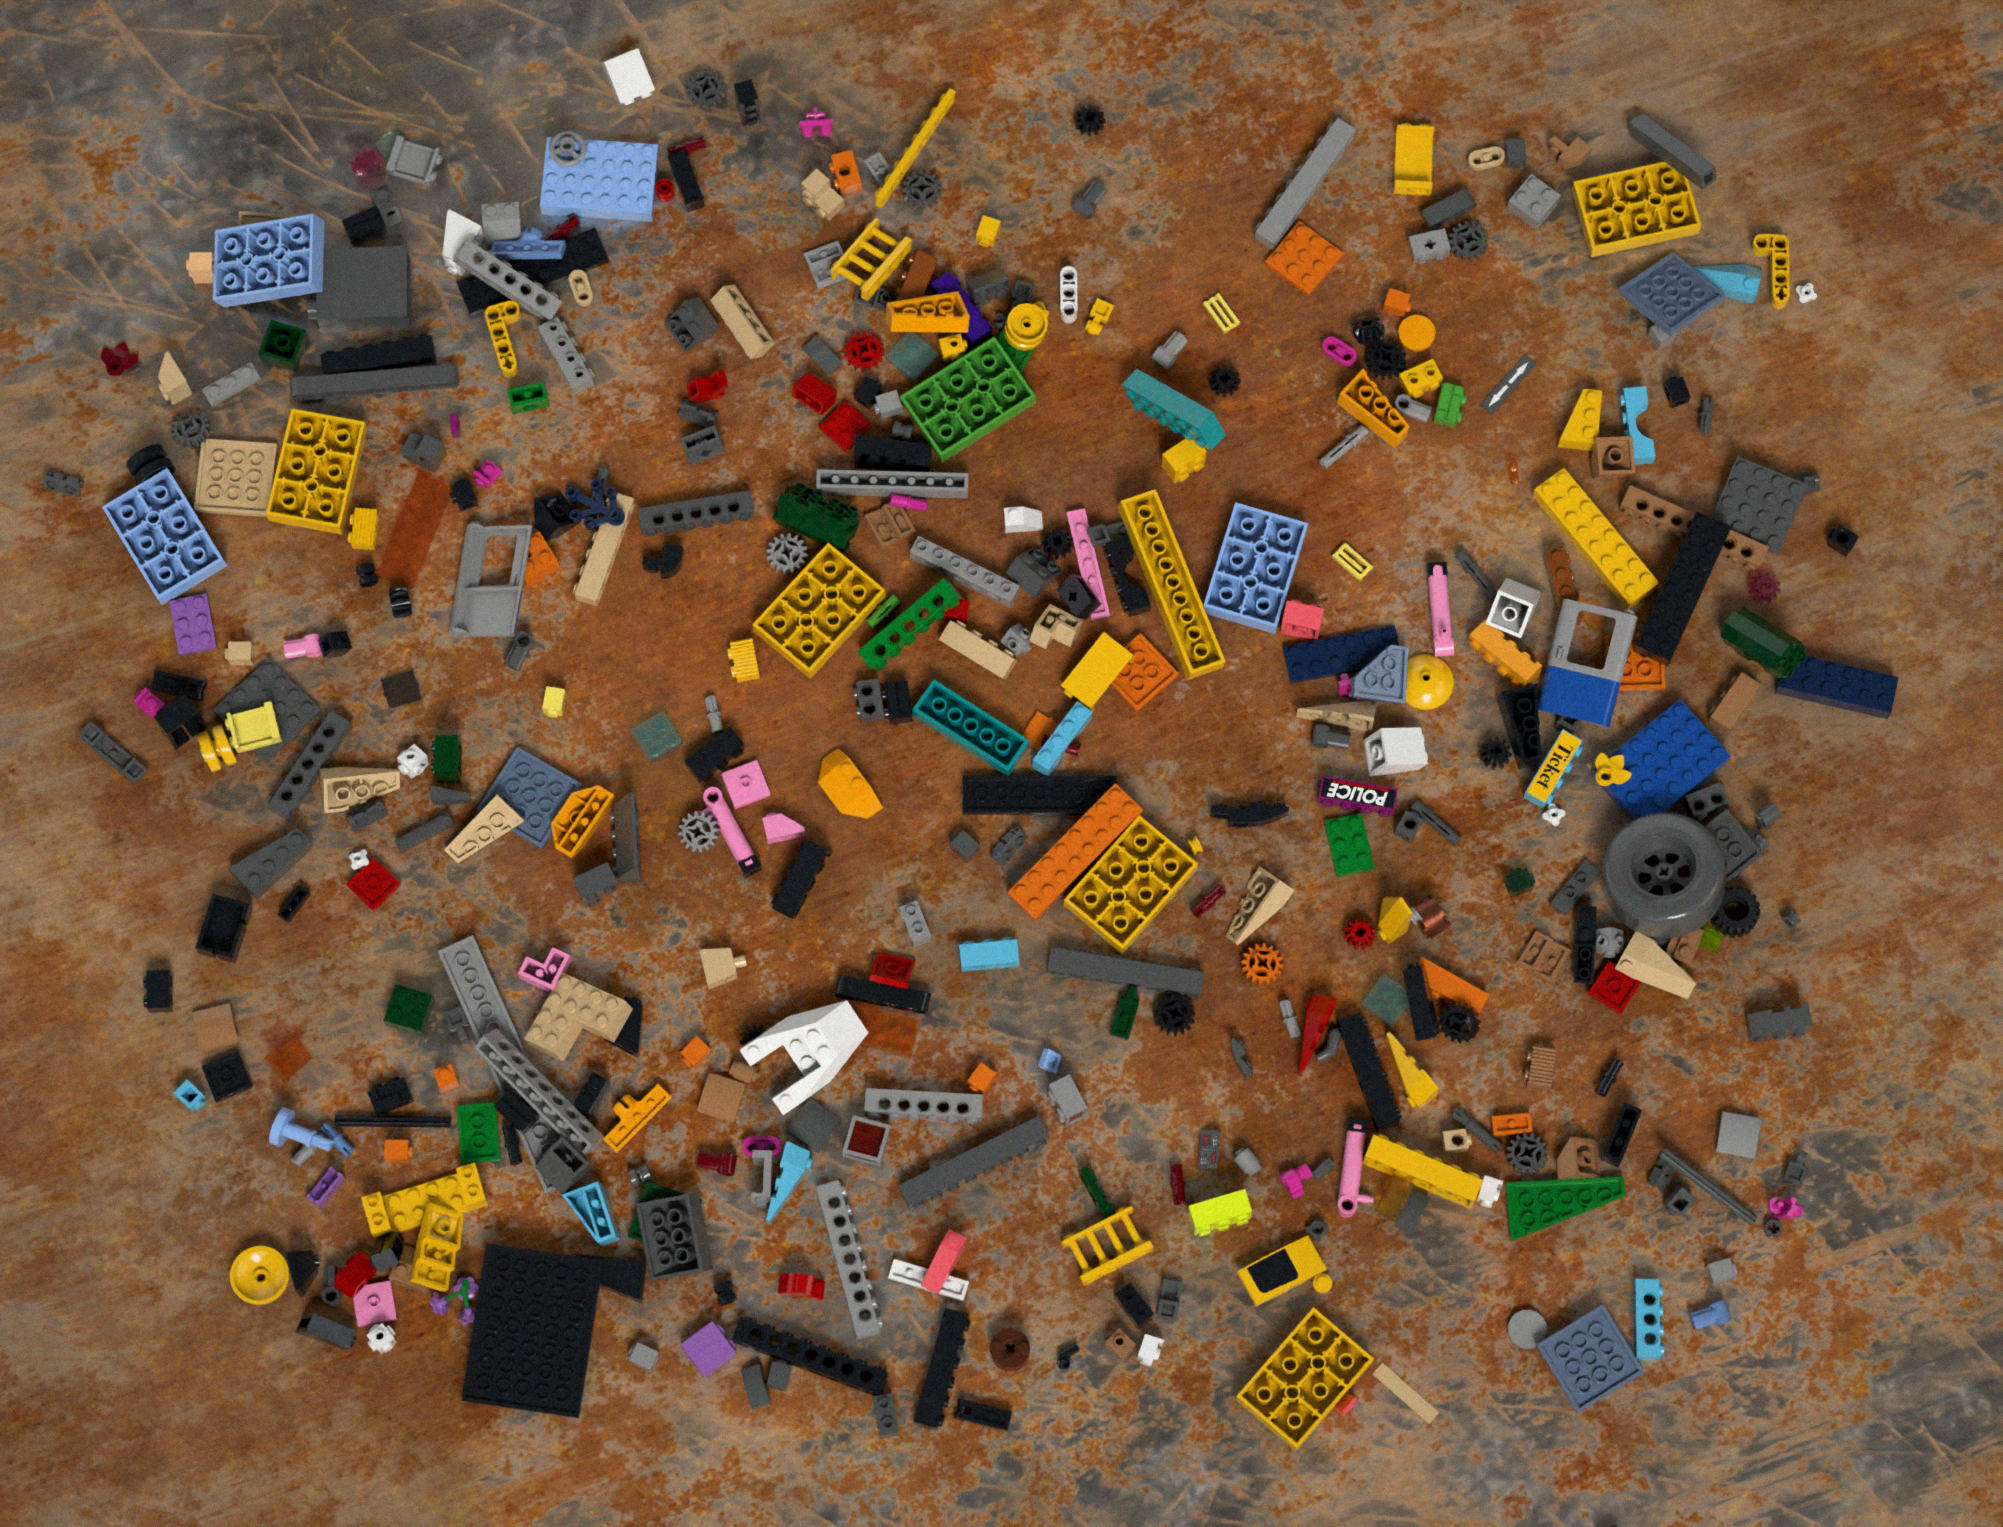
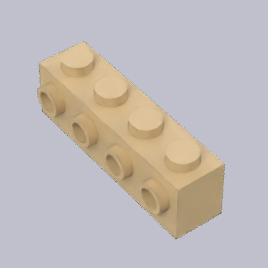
M735 284L723 286L710 300L750 359L763 357L775 344Z
M950 620L938 640L1006 680L1018 661L1013 658L1015 654L1007 649L1004 651L999 650L997 643L990 639L987 642L981 639L982 634L974 629L972 632L965 629L967 625L961 621L956 620V622Z

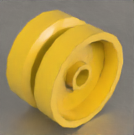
M1024 303L1017 305L1009 313L1004 325L1006 340L1011 346L1019 350L1034 349L1041 343L1048 327L1047 316L1041 308L1034 304Z
M222 724L212 727V734L215 740H211L207 731L196 734L203 758L208 763L212 773L221 770L222 765L219 759L221 756L227 766L237 763Z

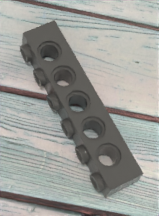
M750 490L638 509L642 536L646 535L647 537L656 536L657 533L665 532L666 534H672L676 530L681 529L690 531L699 526L708 528L712 527L713 524L721 523L726 525L732 523V521H748L754 518ZM731 506H737L739 508L737 511L734 512L729 510ZM713 509L720 510L716 515L710 513ZM694 512L701 513V516L698 518H694L691 515ZM676 515H681L682 519L679 521L673 520V517ZM657 518L664 520L661 524L654 522Z
M333 711L323 716L320 722L321 726L318 730L313 731L310 736L311 741L301 749L299 759L291 764L289 774L286 778L283 777L278 785L279 789L268 799L270 811L289 822L318 780L319 769L327 766L352 728L350 721ZM327 731H334V734L332 736H325V733ZM316 747H324V749L321 752H314ZM313 762L311 768H304L305 763ZM298 777L303 779L300 784L293 783ZM285 794H292V797L289 800L283 799V796Z

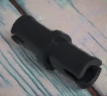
M1616 1058L1612 1059L1606 1072H1603L1598 1087L1595 1089L1597 1095L1606 1097L1611 1085L1616 1082V1076L1621 1067L1624 1065L1622 1061Z
M503 1126L502 1130L506 1142L504 1146L508 1151L510 1165L514 1166L523 1163L519 1151L520 1142L517 1141L514 1126Z

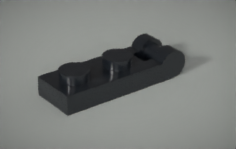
M155 670L150 688L154 691L177 696L186 694L188 698L202 702L204 698L203 691L208 683L199 679ZM191 686L197 687L195 692L190 691Z
M958 1399V1410L954 1414V1419L1008 1431L1012 1411ZM966 1408L972 1409L970 1415L965 1414Z

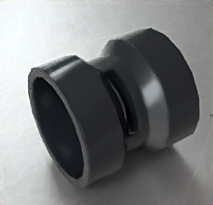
M364 563L355 568L357 575L360 577V587H371L379 582L377 575L374 574L375 567L373 563Z
M724 1281L713 1286L715 1293L718 1294L717 1301L719 1306L737 1301V1296L732 1290V1281Z

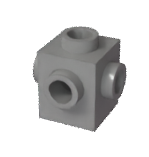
M1020 623L1009 628L1000 641L1016 657L1022 653L1027 654L1033 647L1031 645L1032 642L1029 641L1030 631Z
M1613 927L1596 930V953L1603 954L1606 958H1614L1616 954L1623 953V930Z

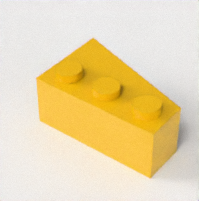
M1583 389L1559 440L1558 447L1593 451L1594 440L1598 437L1602 391Z

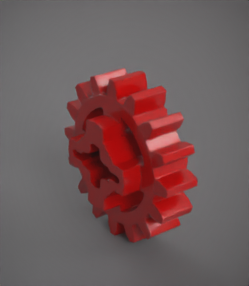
M864 331L863 335L857 332V337L851 335V342H845L847 347L843 349L844 353H846L844 359L849 360L848 366L854 365L855 371L859 367L861 372H864L865 368L870 372L871 366L877 368V362L883 361L881 356H884V350L881 349L884 346L883 343H879V337L874 339V333L868 336L866 331ZM872 344L875 346L876 352L872 349ZM851 351L856 354V359L852 356Z

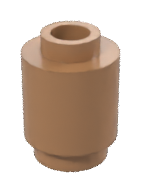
M735 1060L729 1074L734 1079L751 1085L753 1082H757L760 1072L755 1065L750 1066L745 1061Z

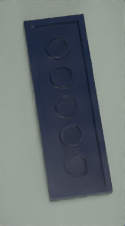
M1395 625L1283 646L1290 684L1362 670L1387 646H1399Z

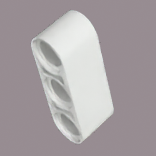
M1072 266L1064 267L1060 273V316L1065 323H1073L1077 319V271ZM1071 275L1073 276V278L1067 280L1064 278V276ZM1067 292H1071L1073 296L1066 297L1064 294ZM1066 310H1072L1074 313L1071 315H1067L1064 312Z

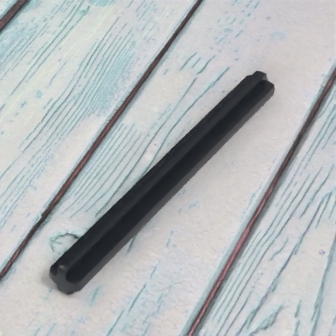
M336 1115L334 1123L335 1126L449 1128L451 1127V1117Z

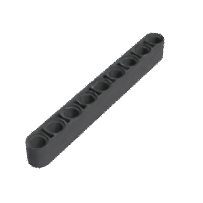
M453 364L303 376L290 379L291 399L296 401L443 389L459 385L458 367Z

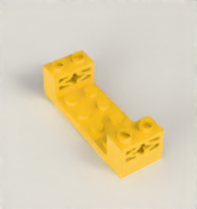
M471 1163L456 1168L457 1174L382 1196L381 1192H376L361 1197L374 1239L376 1240L383 1235L386 1236L394 1230L401 1233L420 1227L429 1202L462 1214L488 1206L476 1164Z

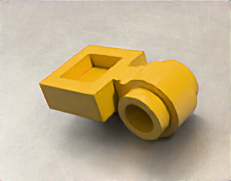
M1097 298L1089 314V317L1093 318V320L1089 319L1085 330L1088 331L1087 333L1099 336L1103 328L1100 321L1105 324L1107 323L1114 305Z

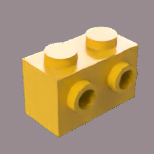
M1433 359L1400 373L1398 378L1404 393L1414 399L1422 396L1428 390L1434 391L1438 389L1443 380Z

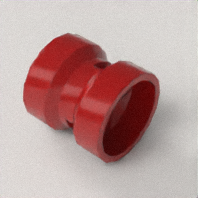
M666 178L658 180L655 185L658 200L664 203L672 201L675 195L672 181Z

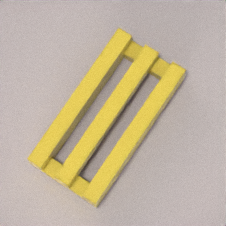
M1219 293L1215 297H1211L1209 301L1203 302V306L1224 334L1240 324V321ZM1217 300H1218V302L1220 303V305L1223 307V309L1226 311V313L1228 314V316L1231 318V320L1234 322L1233 324H1232L1231 321L1228 319V317L1225 315V313H1224L1223 310L1220 308V306L1217 304V302H1216ZM1211 304H1213V306H1214L1215 309L1218 311V313L1221 315V317H1222L1223 320L1226 322V324L1228 325V327H1225V326H1224V324L1222 323V321L1219 319V317L1216 315V313L1214 312V310L1211 308V306H1210Z
M1344 543L1332 555V558L1358 581H1361L1373 569V566L1347 543ZM1345 549L1347 552H1349L1355 559H1357L1363 566H1365L1366 569L1364 570L1361 566H1359L1352 558H1350L1345 552H1343V550ZM1340 554V555H1341L1345 560H1347L1353 567H1355L1361 574H1359L1355 569H1353L1348 563H1346V562H1345L1340 556H1338V555Z

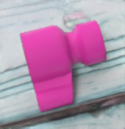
M1306 1163L1298 1166V1169L1290 1168L1280 1174L1281 1180L1290 1192L1293 1200L1304 1194L1302 1179L1312 1177V1172Z

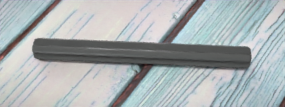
M1664 1148L1660 1152V1158L1749 1225H1753L1758 1217L1668 1148Z

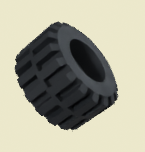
M1731 886L1730 889L1726 887L1722 903L1711 918V924L1716 926L1715 930L1718 933L1722 931V935L1725 937L1729 934L1730 938H1734L1736 935L1739 938L1744 934L1750 933L1751 929L1755 927L1759 919L1760 909L1758 907L1760 904L1759 901L1755 900L1757 898L1755 894H1750L1751 891L1749 889L1744 891L1742 886H1739V888ZM1729 903L1740 905L1745 911V918L1739 921L1728 918L1724 912V906Z

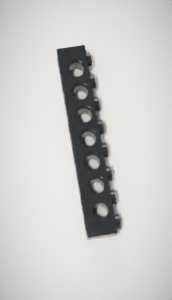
M748 1316L740 1318L732 1337L733 1343L772 1358L787 1361L793 1366L869 1395H882L889 1377L886 1369L877 1365L874 1368L868 1366V1362L862 1359L852 1360L848 1354L840 1351L836 1354L830 1351L831 1348L822 1344L819 1347L815 1346L809 1339L801 1337V1340L794 1338V1334L783 1330L781 1333L776 1331V1327L770 1324L760 1325L754 1318ZM753 1331L761 1332L759 1339H752L750 1337ZM775 1337L780 1342L777 1346L769 1345V1340ZM796 1345L798 1347L797 1352L789 1353L787 1351L788 1346ZM811 1351L817 1354L814 1360H807L805 1357ZM829 1358L835 1361L834 1366L830 1368L824 1365L825 1360ZM848 1365L854 1369L849 1375L842 1372L843 1368ZM866 1372L872 1375L871 1380L867 1382L861 1379V1375Z

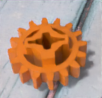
M1263 943L1261 948H1259L1258 944H1255L1254 950L1249 947V954H1243L1246 960L1241 961V965L1245 966L1242 968V972H1247L1245 978L1249 979L1251 977L1252 984L1259 981V986L1262 985V982L1269 985L1270 980L1276 982L1275 975L1281 976V971L1278 969H1283V964H1280L1283 958L1277 957L1279 951L1273 952L1272 945L1268 949L1265 943ZM1252 958V961L1254 962V965H1253L1252 968L1250 969L1249 962H1250V959ZM1273 961L1275 962L1274 971L1270 966V964H1272ZM1259 962H1261L1262 964L1265 962L1266 966L1259 967Z

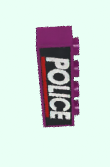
M1322 776L1317 803H1321L1325 807H1332L1334 805L1339 806L1343 810L1357 809L1364 814L1374 812L1378 813L1379 816L1389 817L1394 815L1398 789Z

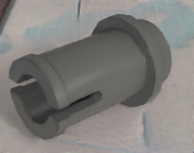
M1329 1157L1323 1158V1162L1311 1171L1312 1176L1317 1181H1320L1330 1170H1334L1335 1164Z

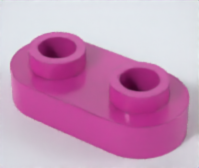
M1331 336L1324 339L1322 351L1326 356L1344 367L1352 366L1355 363L1357 355L1353 348L1336 337ZM1333 346L1335 349L1329 350L1328 347ZM1344 356H1349L1350 359H1349V360H1345L1343 357H1344Z
M752 1136L746 1138L742 1144L743 1152L748 1157H752V1151L749 1150L750 1145H755V1150H769V1145H775V1149L772 1150L773 1157L777 1156L782 1149L780 1140L774 1136Z

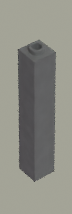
M1641 114L1629 121V133L1633 139L1699 188L1704 189L1716 181V167L1645 114Z

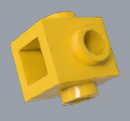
M952 333L946 335L945 338L939 339L943 362H955L965 356L968 346L966 339L962 340L961 334L956 335Z

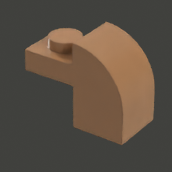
M1555 135L1548 143L1549 151L1554 156H1559L1557 165L1563 168L1580 166L1590 156L1592 147L1579 137L1569 146L1564 144Z

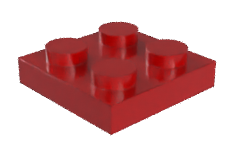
M846 401L819 426V429L846 453L855 445L856 434L865 435L872 428V424Z
M372 858L369 864L364 866L346 886L374 912L401 886V883L377 860Z
M878 952L869 981L907 989L916 960Z
M1609 961L1589 990L1588 995L1621 1015L1642 982L1615 969L1616 965Z

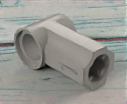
M1175 331L1163 346L1161 345L1157 348L1152 359L1166 370L1169 369L1175 362L1179 352L1188 343V340L1183 334Z
M1405 394L1399 395L1396 398L1393 407L1401 416H1408L1423 423L1427 422L1432 407L1414 401ZM1398 403H1405L1407 408H1401Z

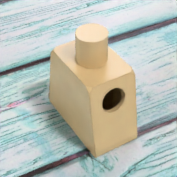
M731 948L700 950L708 989L738 978L736 968L747 966L745 955L733 957Z

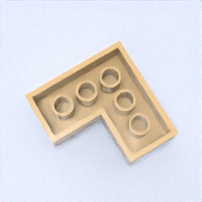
M562 972L554 990L551 991L524 1040L532 1048L560 1061H564L582 1028L614 1043L633 1009L625 1000Z

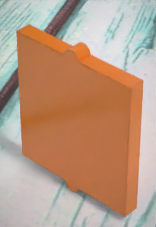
M1037 711L1022 736L1030 740L1031 749L1035 748L1040 751L1043 747L1041 742L1044 734L1051 736L1059 724L1053 721L1052 717L1048 718Z

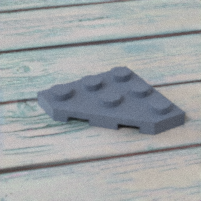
M1387 646L1352 678L1351 697L1406 704L1409 647Z

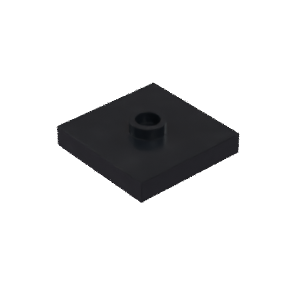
M238 1052L202 1066L216 1103L253 1088Z

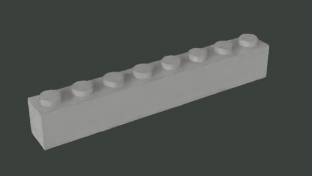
M1337 118L1334 123L1331 122L1328 125L1327 133L1324 137L1321 136L1318 139L1316 149L1308 153L1305 159L1307 161L1304 165L1301 164L1295 172V178L1287 182L1285 192L1277 196L1276 204L1273 208L1270 207L1264 215L1266 217L1264 221L1256 225L1254 229L1255 240L1271 250L1276 248L1354 139L1356 129L1341 119Z
M817 469L816 490L823 492L824 495L890 496L891 493L903 496L910 495L911 497L968 498L969 485L968 473Z

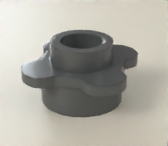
M1319 1218L1314 1219V1222L1306 1226L1305 1229L1306 1233H1310L1316 1242L1320 1241L1324 1234L1329 1233V1228Z

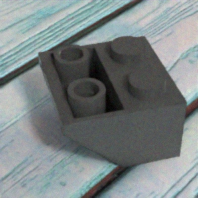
M1001 267L966 280V288L973 304L984 306L990 300L1002 299L1009 293V278Z
M700 298L685 300L665 322L684 352H688L708 340L720 327Z
M1033 547L1017 556L1006 574L1034 598L1041 594L1062 573V570L1055 562L1048 559L1040 549Z
M563 1137L547 1150L535 1167L561 1195L565 1194L591 1169L590 1164Z

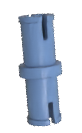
M329 1122L323 1124L324 1127L319 1129L327 1139L333 1141L332 1147L335 1146L345 1158L355 1151L343 1138L342 1133L339 1134Z

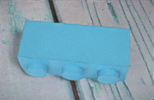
M1012 937L1002 938L1001 941L985 939L981 943L965 941L959 945L961 972L1019 966L1017 939Z

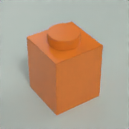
M1389 288L1383 311L1404 318L1406 312H1410L1413 302L1410 301L1411 294Z
M696 1036L680 1052L681 1061L688 1068L692 1066L696 1069L711 1054V1049Z
M980 1062L967 1080L968 1089L974 1094L980 1093L984 1096L997 1078V1073Z
M452 1064L433 1070L441 1093L460 1086Z
M385 1140L384 1160L386 1163H410V1157H413V1146H410L409 1140Z

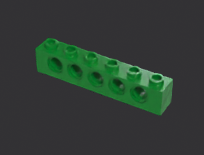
M943 578L857 652L870 669L875 671L883 669L890 658H895L902 652L901 649L914 643L916 636L928 631L931 627L930 625L935 620H941L949 608H955L960 603L959 600L962 596L949 580ZM943 597V604L937 606V599ZM925 609H928L929 615L926 618H923L922 612ZM913 621L914 628L909 631L907 628L908 623ZM899 633L900 639L897 643H894L893 637ZM881 646H885L886 649L883 655H879L878 652Z

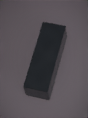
M299 886L279 911L278 916L289 924L311 896L310 893Z

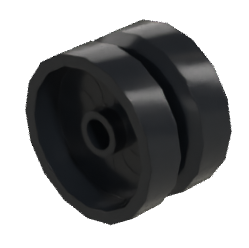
M153 444L139 450L126 463L130 474L135 476L134 480L137 485L166 468L169 469L171 474L175 471V466L170 458H166L167 453L160 444Z

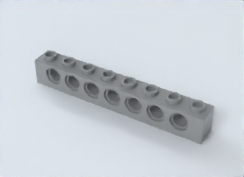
M497 1028L481 1038L474 1049L582 1157L598 1147L604 1136Z
M839 1180L816 1186L857 1340L880 1334L879 1328L883 1326L880 1316L875 1315L874 1309L877 1308L875 1297L871 1298L869 1290H872L870 1278L866 1279L864 1275L867 1267L865 1260H860L859 1253L862 1252L860 1242L855 1241L854 1234L857 1233L855 1223H850L849 1215H852L849 1203L845 1204L843 1198L847 1196L845 1187L840 1185ZM832 1199H837L840 1201V1204L837 1207H831L829 1202ZM837 1218H843L845 1223L842 1226H837L834 1224V1221ZM843 1236L850 1238V1242L846 1245L839 1242ZM847 1255L855 1257V1261L850 1264L846 1263L844 1259ZM852 1274H858L861 1277L858 1282H852L849 1278ZM859 1292L866 1295L862 1301H857L854 1298ZM863 1311H868L871 1316L869 1319L863 1320L860 1318V1314Z

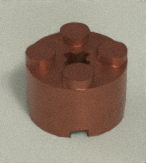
M1428 894L1412 905L1423 918L1422 921L1418 920L1417 923L1421 924V932L1426 939L1434 938L1451 926L1449 920L1446 921L1444 918L1445 913L1436 900L1431 897V894Z
M1013 1328L998 1332L992 1339L990 1346L992 1361L999 1369L1004 1371H1017L1023 1368L1030 1356V1344L1027 1337L1021 1331ZM1007 1347H1014V1353H1006Z

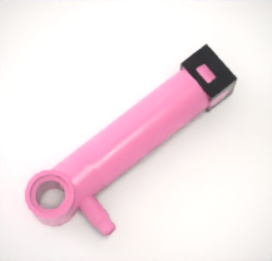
M1447 562L1427 563L1426 572L1429 584L1434 657L1454 656L1447 584Z
M716 787L706 789L703 799L707 808L700 811V815L703 811H707V816L713 815L714 821L718 820L716 825L718 828H721L720 832L745 879L762 871V866L757 856L753 853L720 789ZM712 795L718 797V800L715 802H710L708 799Z
M1348 1118L1337 1204L1338 1213L1345 1218L1355 1214L1358 1202H1374V1197L1359 1194L1368 1126L1367 1119ZM1349 1202L1352 1205V1209L1345 1210L1342 1204Z

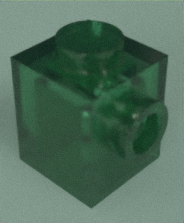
M1521 868L1514 869L1510 872L1511 874L1506 875L1504 878L1510 898L1532 891L1535 884L1534 876L1528 872L1527 868L1523 870Z

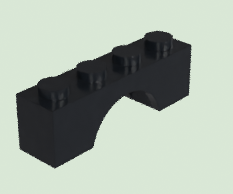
M1129 537L1106 542L1104 554L1106 560H1110L1112 565L1109 567L1112 578L1116 577L1117 580L1115 588L1117 594L1122 596L1121 606L1123 612H1127L1128 617L1151 611V604L1146 589L1132 585L1124 573L1126 566L1134 557Z

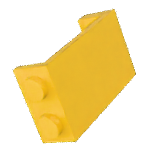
M1409 123L1397 125L1394 194L1431 196L1434 126L1428 124L1415 126Z
M1103 632L1061 684L1064 689L1063 693L1070 699L1074 696L1079 700L1080 704L1093 711L1095 703L1127 663H1132L1135 656Z

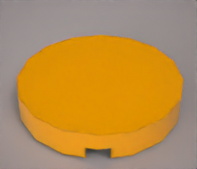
M1411 315L1401 322L1398 338L1403 347L1419 352L1426 350L1432 345L1436 331L1430 319L1422 315Z

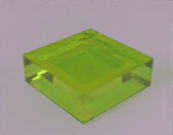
M1706 927L1699 946L1717 953L1724 934Z

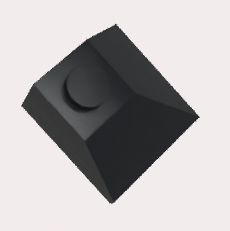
M561 492L538 497L534 500L535 528L540 531L545 541L560 537L582 520L575 523L570 519L569 514L573 508Z
M312 1250L286 1252L294 1289L299 1297H304L318 1274L317 1267L320 1266L318 1255L314 1256Z

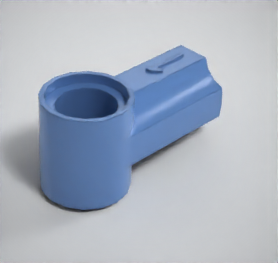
M1725 1300L1713 1303L1708 1308L1689 1314L1694 1330L1713 1324H1723L1731 1320Z

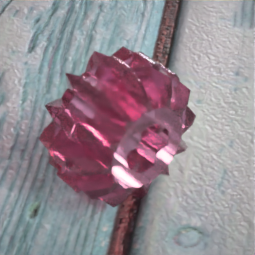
M368 148L357 153L350 161L351 168L357 177L370 175L379 169L383 163L381 156L375 148Z
M1760 572L1758 577H1752V582L1748 584V587L1751 588L1748 593L1749 595H1754L1753 601L1760 599V604H1763L1764 600L1767 604H1770L1771 599H1777V594H1780L1781 589L1778 588L1780 582L1775 581L1776 575L1770 578L1769 572H1766L1765 576Z

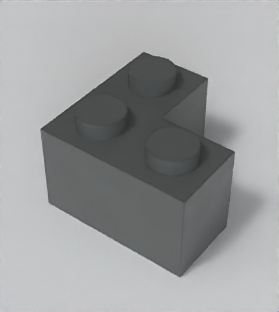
M411 432L400 450L403 458L433 473H436L446 456L442 440L439 437L427 434L424 436L420 433L414 434Z
M608 862L572 878L585 908H593L599 905L600 901H602L601 895H609L619 887Z

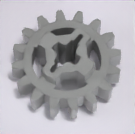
M788 533L787 537L780 534L781 539L778 540V538L774 537L775 543L769 542L771 549L766 550L767 554L770 555L767 557V561L771 562V568L776 566L777 573L783 570L784 575H786L787 571L794 574V569L800 571V565L805 566L804 559L808 558V555L805 553L807 547L803 546V540L798 542L797 535L791 538L790 533ZM785 548H786L787 552L790 554V556H789V559H790V560H788V557H787V556L785 555V553H784V552H785Z
M699 810L695 811L694 814H687L688 818L682 819L684 824L679 825L682 832H679L678 835L683 836L681 843L686 842L685 848L692 847V852H696L697 849H699L700 853L704 852L705 849L707 851L711 850L710 844L715 846L717 843L714 839L720 838L716 832L720 831L721 828H716L715 826L718 820L712 821L713 815L707 817V811H703L701 815ZM698 819L695 825H690L693 820ZM700 828V831L704 834L699 835V832L695 829ZM704 838L709 839L706 843L701 844Z

